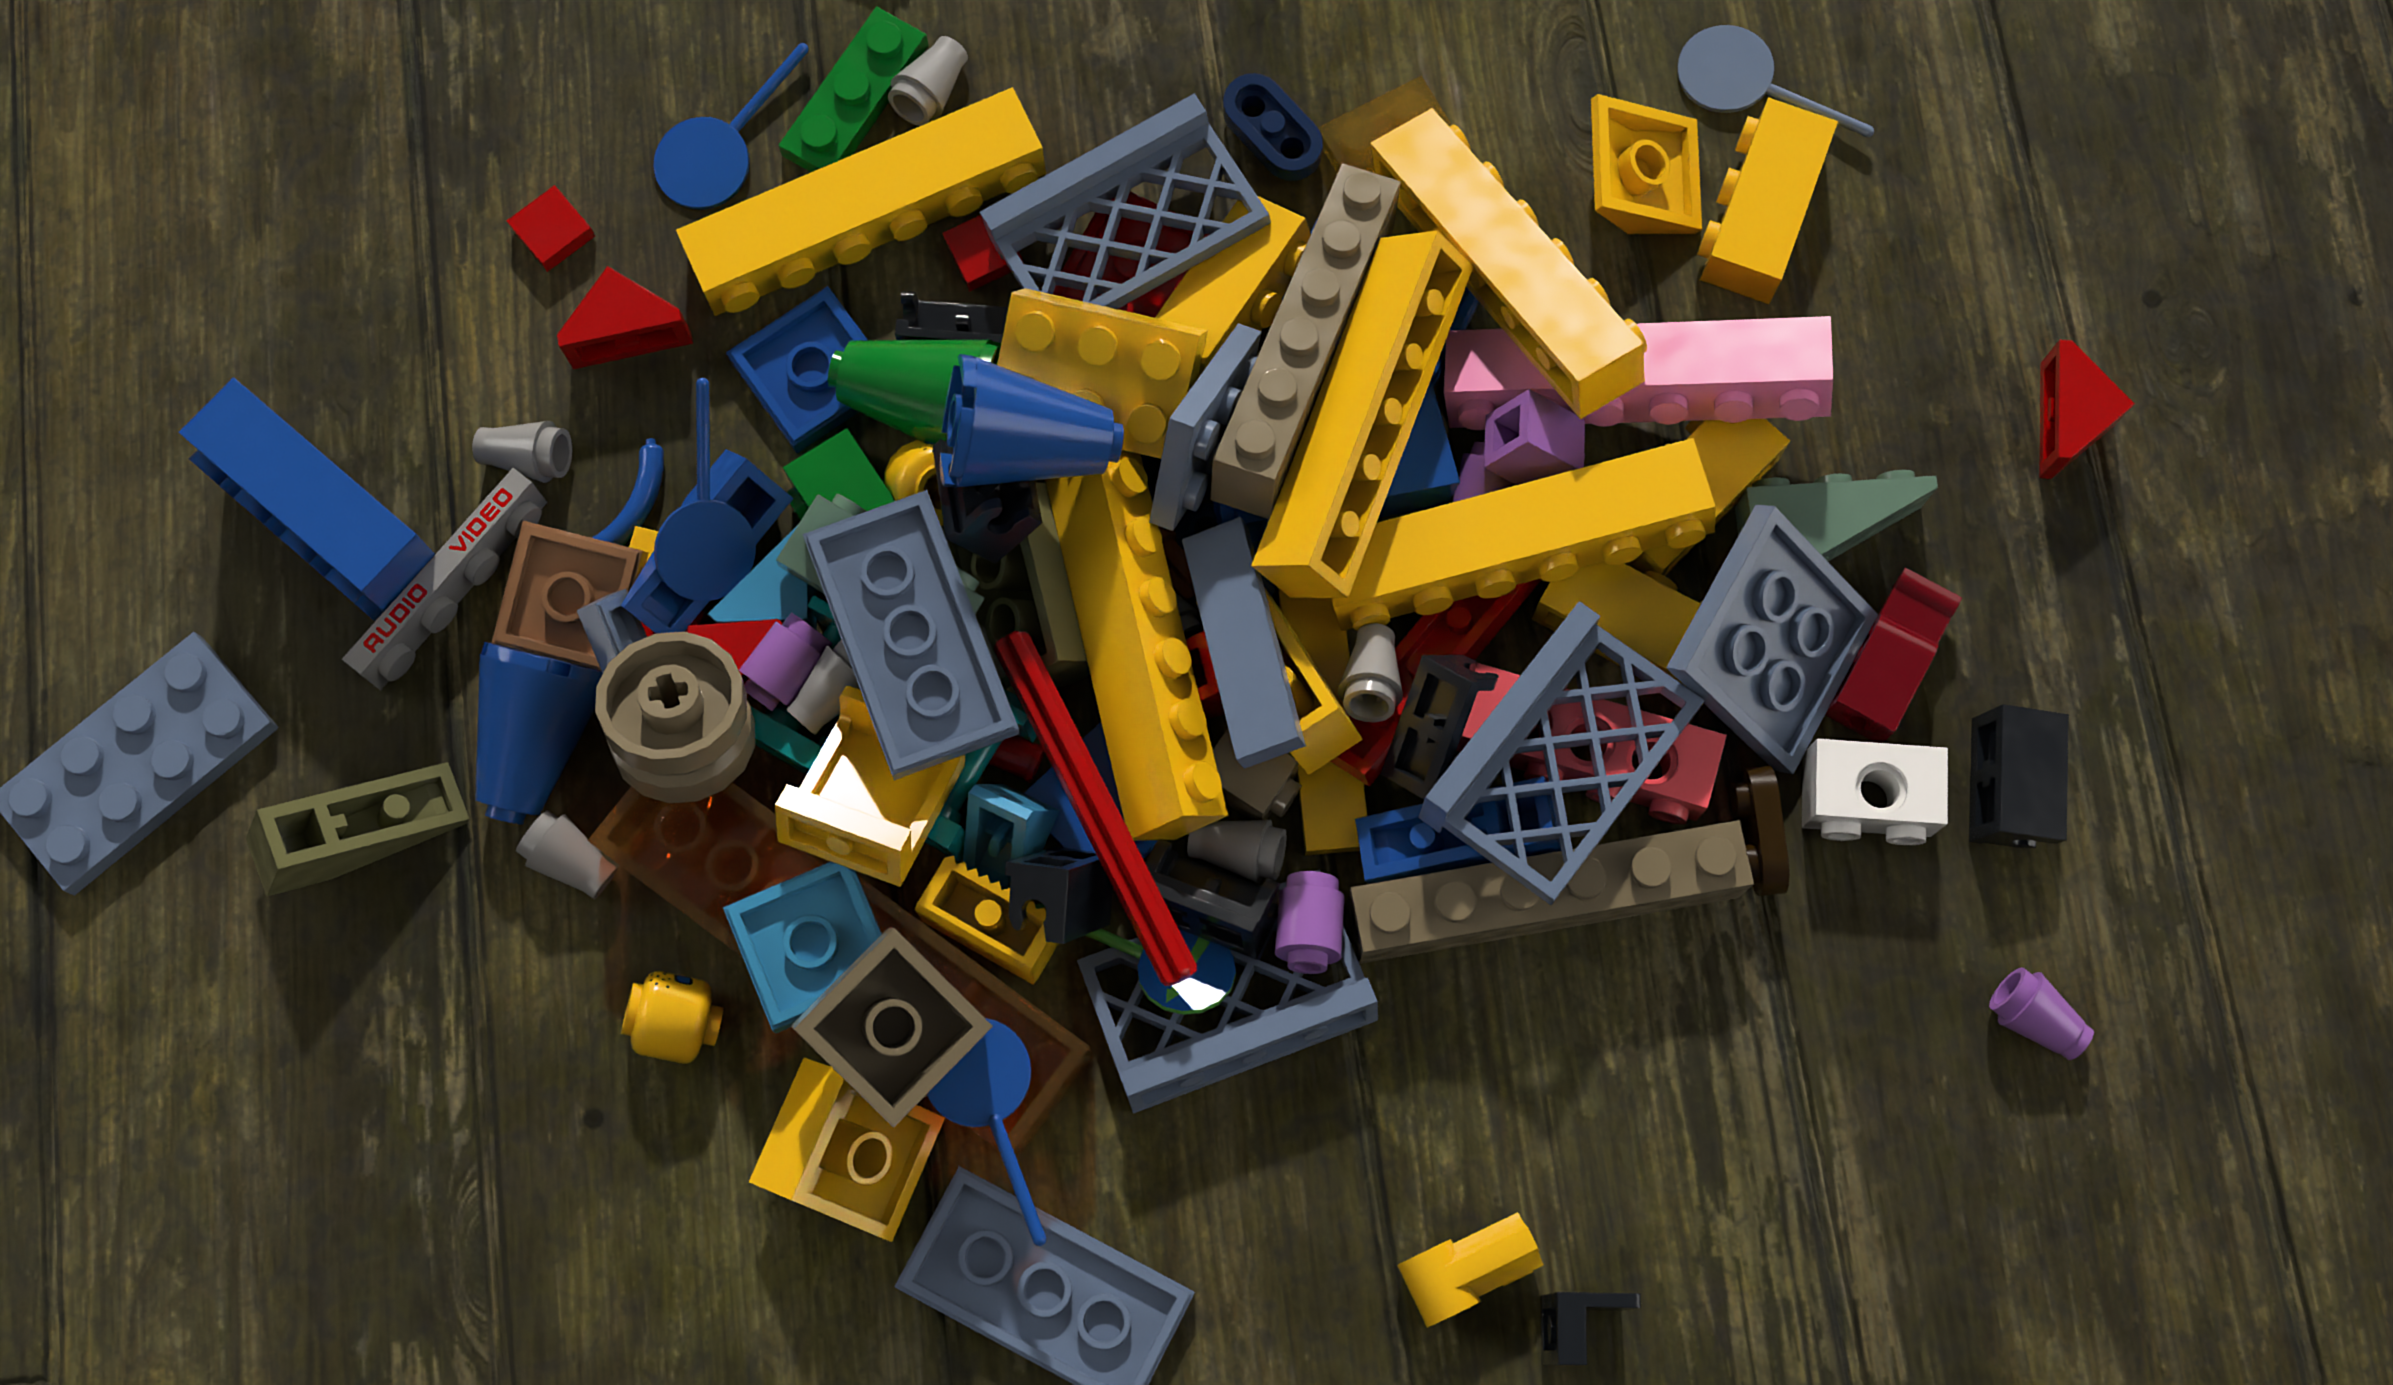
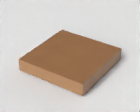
M523 521L492 643L602 671L577 610L608 594L625 588L629 592L645 566L649 552Z

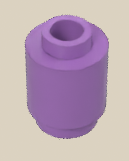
M791 612L782 625L777 621L774 623L739 669L741 673L749 678L744 684L746 693L772 712L780 702L788 707L795 700L826 646L831 647L833 643Z
M1317 871L1292 873L1287 876L1286 887L1279 892L1275 955L1287 961L1288 969L1303 974L1323 973L1327 971L1328 964L1336 963L1341 959L1345 896L1339 891L1338 878L1331 874Z

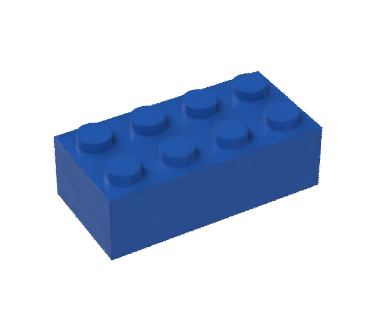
M234 377L178 432L197 449L189 458L191 462L374 621L391 605L435 555L415 532Z

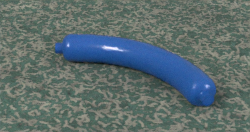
M646 439V445L642 446L639 450L638 475L626 505L605 529L592 538L624 546L632 538L635 526L641 527L646 521L658 497L664 469V451L660 445L656 444L655 439Z

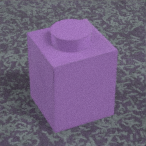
M1528 389L1486 415L1484 468L1516 485L1583 468L1585 458V419H1580L1573 412Z

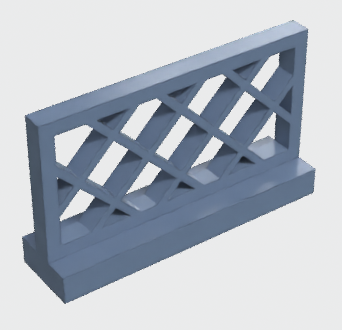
M1195 93L980 211L992 244L1001 259L1005 260L1022 289L1040 291L1034 281L1044 282L1041 292L1053 294L1056 285L1085 291L1083 302L1114 309L1124 306L1271 223L1268 211L1209 124L1207 112ZM1204 148L1208 149L1215 160L1210 179L1179 174L1183 160ZM1223 174L1229 183L1221 182ZM1142 182L1163 185L1156 209L1127 204L1130 189ZM1174 188L1205 193L1198 217L1167 212ZM1216 196L1241 200L1249 212L1230 224L1209 220ZM1090 211L1110 215L1103 239L1074 234L1073 230L1077 218ZM1121 217L1152 223L1144 247L1114 242ZM1163 225L1194 231L1189 247L1176 254L1155 250ZM1036 241L1056 244L1049 269L1023 264L1016 252ZM1068 247L1098 253L1090 277L1060 272ZM1109 255L1140 261L1135 277L1122 284L1102 280Z
M1580 601L1424 799L1418 817L1439 833L1443 828L1447 829L1550 905L1554 903L1705 701L1598 626L1597 623L1600 615ZM1596 649L1620 665L1623 684L1589 688L1585 663ZM1634 675L1644 682L1635 683ZM1576 676L1578 689L1565 690ZM1661 693L1682 708L1671 723L1644 726L1638 695ZM1626 697L1632 727L1598 731L1592 701ZM1581 702L1586 733L1552 736L1547 714L1551 707L1558 704ZM1538 725L1541 738L1527 739ZM1660 737L1649 752L1646 739ZM1634 740L1639 761L1637 769L1631 773L1606 775L1600 744ZM1589 745L1595 777L1560 781L1554 749ZM1543 751L1549 782L1513 786L1509 764L1513 756L1517 753ZM1499 774H1501L1503 787L1488 789ZM1623 786L1611 802L1609 788ZM1597 789L1602 812L1597 822L1568 825L1562 793ZM1551 795L1557 827L1521 831L1516 798ZM1505 800L1511 832L1486 835L1465 820V818L1477 803ZM1585 836L1573 852L1571 838ZM1560 840L1564 865L1552 881H1549L1527 864L1524 843ZM1513 844L1515 855L1502 846Z
M1286 882L1280 884V890L1286 887ZM1277 918L1257 960L1230 950L1234 956V963L1244 966L1245 969L1232 997L1226 996L1219 1004L1226 1007L1218 1027L1203 1034L1180 1025L1184 1016L1182 1014L1173 1013L1171 1019L1167 1020L1139 1008L1138 1005L1144 995L1139 985V980L1128 1002L1102 992L1096 975L1097 972L1118 964H1124L1138 970L1137 965L1140 959L1111 947L1077 960L1133 1114L1378 1021V1001L1369 979L1364 977L1344 926L1341 961L1349 978L1327 987L1302 978L1303 973L1293 972L1292 974L1260 961L1273 931L1276 932ZM1138 937L1135 938V939L1129 940V941H1131V942H1134V943H1136V944L1142 946V944H1141V942H1140V940H1139ZM1255 971L1287 984L1279 1005L1261 1010L1241 1001ZM1297 989L1308 993L1292 999ZM1108 1007L1122 1012L1116 1027ZM1236 1012L1247 1016L1231 1023ZM1132 1018L1164 1030L1155 1052L1128 1061L1121 1041ZM1174 1035L1185 1039L1170 1046Z

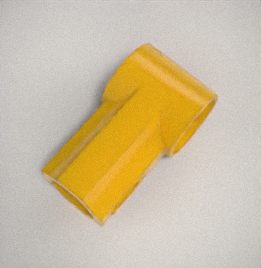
M1517 1212L1453 1243L1452 1239H1449L1397 1266L1428 1328L1481 1302L1480 1296L1502 1285L1504 1287L1534 1272L1533 1270L1544 1264L1529 1228Z

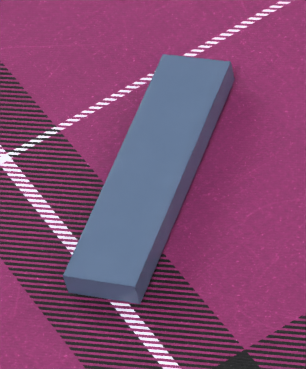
M1241 517L1182 539L1236 760L1245 769L1305 747V740L1261 573L1251 566L1256 554L1247 524Z

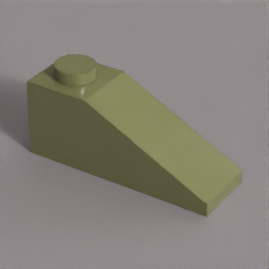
M446 762L257 809L246 836V841L266 897L334 879L468 823L470 818L449 763Z

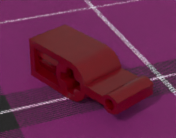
M1904 568L1893 585L1884 606L1874 621L1825 716L1875 743H1884L1896 731L1937 652L1938 643L1956 612L1962 597Z

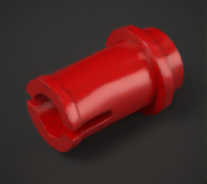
M1016 735L1002 741L989 765L1023 778L1028 783H1032L1045 751L1041 743H1032Z

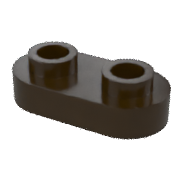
M1771 766L1742 768L1739 781L1731 782L1729 800L1734 820H1742L1745 846L1754 881L1753 889L1757 896L1786 894L1790 878L1789 858L1775 772Z

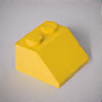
M804 1057L749 1183L892 1242L945 1117L916 1105L893 1128L831 1066Z

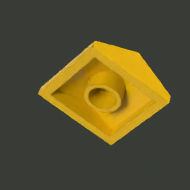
M1600 94L1591 98L1595 211L1627 234H1696L1701 231L1702 210L1697 119Z

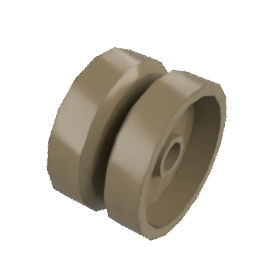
M688 632L656 633L629 644L608 663L596 686L595 713L607 739L612 756L622 778L643 796L666 803L696 802L723 791L744 772L755 749V721L747 701V693L742 676L732 656L712 639Z

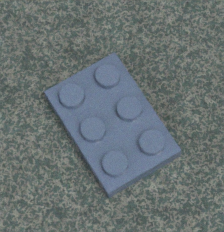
M1238 323L1169 418L1149 520L1150 523L1173 531L1188 509L1197 511L1208 487L1209 477L1212 476L1214 455L1257 359L1256 355L1262 331Z

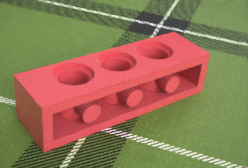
M1477 663L1475 672L1495 673L1499 675L1494 690L1478 691L1456 751L1461 752L1521 675ZM1605 699L1592 701L1598 731L1632 727L1628 706ZM1581 702L1553 705L1547 712L1552 736L1586 733ZM1641 710L1644 726L1666 724L1674 720ZM1688 724L1659 762L1662 767V777L1646 779L1630 802L1649 807L1648 814L1667 823L1686 824L1687 819L1697 821L1708 808L1727 735ZM1537 725V729H1538V733H1539V738H1541V737H1540L1539 726ZM1660 737L1646 739L1649 752ZM1634 740L1600 744L1606 775L1635 771L1632 764V756L1637 754ZM1570 747L1554 749L1560 781L1595 777L1592 761L1579 759L1573 754ZM1543 751L1517 753L1509 761L1510 767L1525 771L1523 777L1526 780L1544 776L1549 782ZM1623 786L1609 788L1611 802ZM1597 789L1586 791L1588 798L1599 802Z

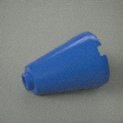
M959 354V366L954 365L950 377L942 424V433H947V446L953 447V454L940 452V480L943 486L957 488L1103 474L1106 471L1108 462L1117 463L1119 461L1123 446L1124 428L1123 424L1114 423L1112 409L978 357Z
M484 642L479 661L475 800L487 804L485 816L523 825L526 814L540 815L595 712L596 686L603 674L602 671Z

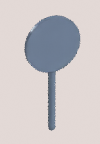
M1733 25L1709 27L1689 39L1680 53L1677 66L1680 86L1689 99L1704 109L1720 113L1742 111L1756 104L1766 94L1792 106L1838 121L1837 125L1864 137H1871L1874 134V128L1866 123L1772 84L1774 75L1772 54L1766 43L1759 36L1745 28Z

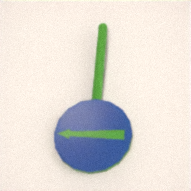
M1043 903L1036 904L1037 909L1045 907ZM1099 929L1085 935L1140 959L1137 965L1139 985L1147 998L1165 1011L1182 1015L1203 1013L1219 1005L1232 990L1236 969L1234 956L1227 947L1179 929L1197 964V971L1185 981L1171 986H1165L1160 982L1143 946L1104 929Z

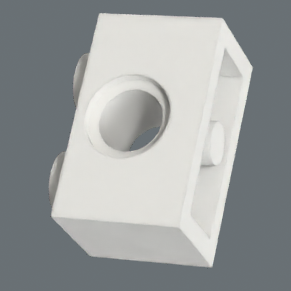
M1816 739L1803 755L1802 828L1821 829L1822 838L1847 841L1861 838V832L1886 834V842L1891 844L1919 845L1926 843V837H1931L1948 824V748ZM1869 781L1876 783L1884 790L1887 798L1886 808H1877L1865 801L1861 793V782Z

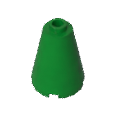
M851 340L846 345L844 352L839 350L834 352L828 370V386L836 388V399L838 402L916 440L935 444L940 439L947 440V433H942L943 416L951 373L954 365L959 366V354L972 355L997 365L1001 343L992 340Z

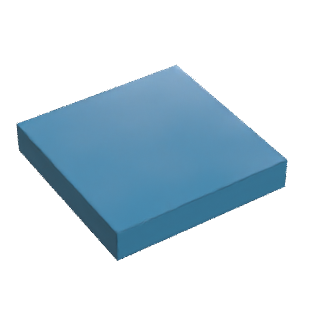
M828 862L723 907L774 1033L790 1028L882 935L856 871L834 862Z

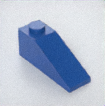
M725 449L710 468V500L724 502L738 510L750 524L756 545L794 498L747 458ZM697 485L687 495L681 506L697 500ZM653 551L621 606L653 632L670 633L685 632L709 601L690 600L671 590L661 579L657 571Z
M1544 776L1514 782L1513 786L1548 781ZM1551 795L1516 798L1521 831L1557 827ZM1505 800L1477 803L1465 818V820L1486 835L1511 832ZM1423 803L1355 819L1364 879L1367 883H1379L1492 862L1447 829L1443 828L1439 833L1419 819ZM1559 839L1524 843L1526 857L1561 851ZM1513 844L1502 846L1515 855Z

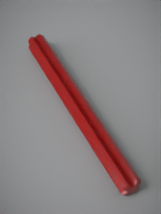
M1014 631L1007 634L995 643L994 652L1160 982L1165 986H1171L1185 981L1197 971V964L1030 635L1025 631Z

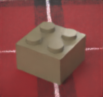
M888 928L791 1025L893 1128L993 1027L895 928Z

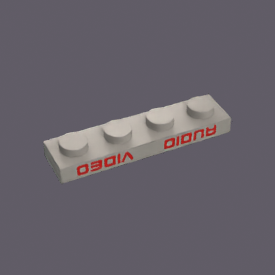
M512 468L342 660L380 691L389 681H395L403 676L415 660V651L431 633L440 632L453 620L458 610V603L474 585L483 584L494 574L500 563V555L519 537L522 522L527 521L535 524L539 522L542 514L541 509L548 502L535 485L515 468Z

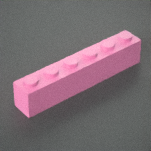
M1831 316L1637 324L1647 342V352L1644 353L1645 382L1583 419H1585V424L1606 427L1618 423L1657 422L1671 425L1682 421L1721 420L1737 423L1747 419L1786 418L1802 421L1812 417H1831L1833 391ZM1503 329L1449 331L1446 338L1444 397L1449 428L1485 430L1487 414L1528 389L1575 414Z

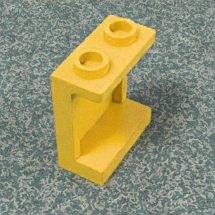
M845 686L839 697V719L801 786L796 788L786 784L775 803L778 842L901 887L965 767V754L894 780L860 689Z

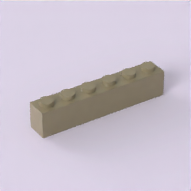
M1342 163L1214 455L1211 482L1212 501L1270 519L1380 238L1390 237L1393 231L1401 181Z
M1740 820L1599 844L1594 848L1552 905L1548 904L1493 863L1351 887L1347 904L1358 962L1362 964L1736 899L1752 887L1754 881ZM1562 851L1526 857L1527 864L1549 881L1554 879L1564 865Z

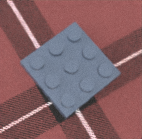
M1755 505L1666 668L1688 689L1705 700L1704 704L1761 759L1771 766L1774 771L1794 774L1878 614L1775 506Z

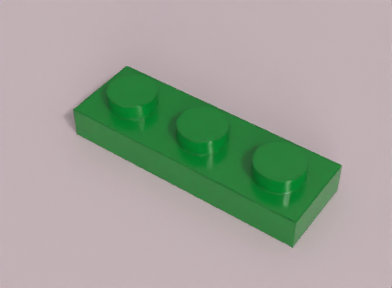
M876 6L779 143L781 155L809 172L816 171L853 155L889 103L888 94L892 89V78L921 56L929 46L926 33Z

